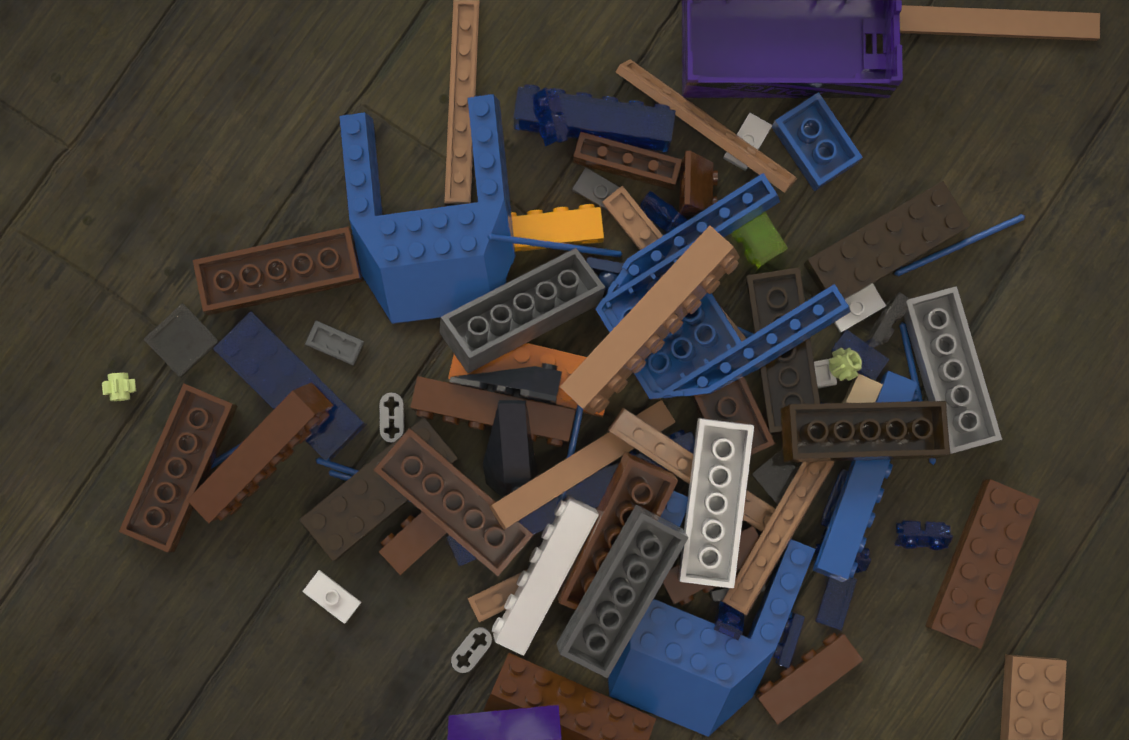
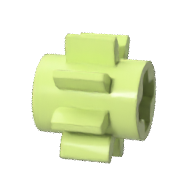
M842 347L832 352L833 358L829 359L831 374L839 378L840 381L844 379L850 381L858 376L857 371L862 369V361L859 354L851 350V348L844 350Z
M128 373L108 374V381L102 382L103 395H110V401L130 400V393L136 392L135 379H128Z

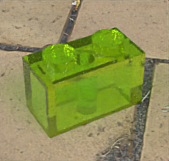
M765 212L732 232L734 239L738 243L742 242L745 246L746 251L744 253L750 264H756L758 269L782 255L788 249Z

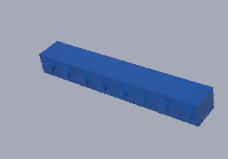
M887 371L882 376L880 383L883 386L875 402H914L917 400L919 392L915 391L918 382ZM858 460L851 462L813 571L840 582H844L849 577L852 578L858 565V563L854 562L857 552H862L867 539L863 535L866 527L870 528L874 521L875 513L872 512L875 502H880L884 492V488H881L883 479L889 477L893 464L889 463L890 460Z

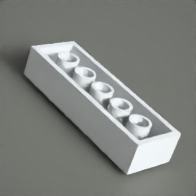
M698 418L684 531L689 538L681 550L678 574L680 582L734 588L754 426L751 424Z

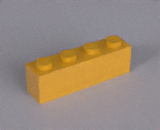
M594 204L580 205L577 210H569L568 207H557L553 209V212L543 213V210L527 211V215L521 216L511 212L514 237L572 245L602 243L604 241L601 207L595 208ZM514 243L515 252L546 249L545 247Z

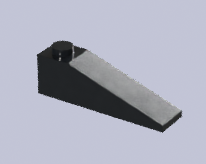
M542 363L541 367L533 366L450 377V383L556 405L562 371H557L558 366Z
M499 400L483 461L486 484L502 498L538 477L526 400Z

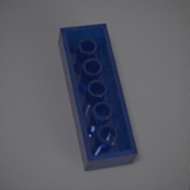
M524 85V88L518 87L513 119L514 129L576 139H579L580 132L642 149L668 152L676 110H670V106L656 104L655 107L644 106V102L637 100L623 103L618 102L617 98L610 96L596 99L592 98L591 94L583 92L570 95L566 94V91L553 88L550 91H543L535 85Z
M250 311L213 348L273 409L292 390L311 382L334 405L328 411L330 416L320 426L316 425L311 429L312 435L306 440L325 461L330 462L367 425L253 312Z

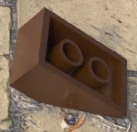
M685 151L680 166L679 218H693L717 202V196H713V186H717L718 170H713V162L692 151Z

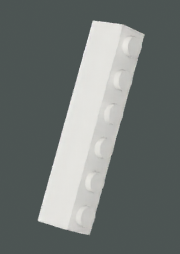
M567 495L564 501L560 500L554 512L556 517L552 525L547 524L543 531L542 538L544 540L539 548L535 547L529 559L531 564L527 572L523 570L517 581L519 586L514 595H509L504 606L506 611L503 617H498L492 628L496 643L523 656L599 516L595 508Z

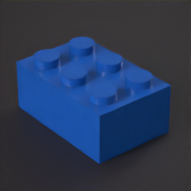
M819 92L776 119L771 127L814 192L858 164L863 158Z

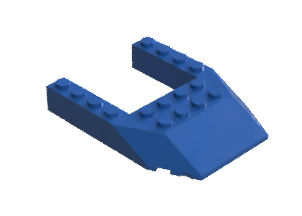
M494 94L468 98L478 196L477 203L382 215L373 118L365 112L340 116L349 220L361 275L392 324L441 318L451 311L504 285L507 281V274L516 256L514 243L489 240L487 237L489 234L514 237L500 101Z
M764 173L625 261L622 266L623 269L616 280L612 282L608 293L596 308L597 313L609 332L619 324L709 226L714 228L722 237H725L780 203L777 193ZM834 284L744 341H741L713 294L706 293L700 300L702 302L700 307L693 314L688 313L682 319L683 325L674 334L670 332L663 340L665 342L663 347L657 353H651L645 359V366L635 375L649 399L711 394L760 369L851 311Z
M673 491L661 518L680 527L687 510L688 497ZM792 539L790 540L774 568L747 637L653 599L608 677L609 696L709 737L753 697L777 648L815 549Z

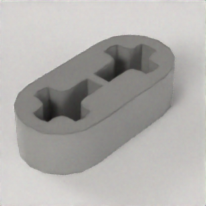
M390 392L386 393L380 400V434L384 440L393 443L405 432L404 401L398 394ZM391 397H394L395 402H399V407L394 408V416H390V409L385 407V403L389 402ZM391 419H394L395 428L400 430L399 433L395 434L394 438H390V435L385 433V429L390 428Z
M478 627L470 632L451 658L452 667L456 671L466 673L476 665L492 643V635L489 630ZM482 632L487 635L485 637L487 644L485 646L480 644L474 650L471 647L476 640L473 635L475 633L478 635L482 634ZM468 650L471 651L472 654L468 658L471 664L459 667L457 665L459 662L458 658H456L457 655L464 656Z

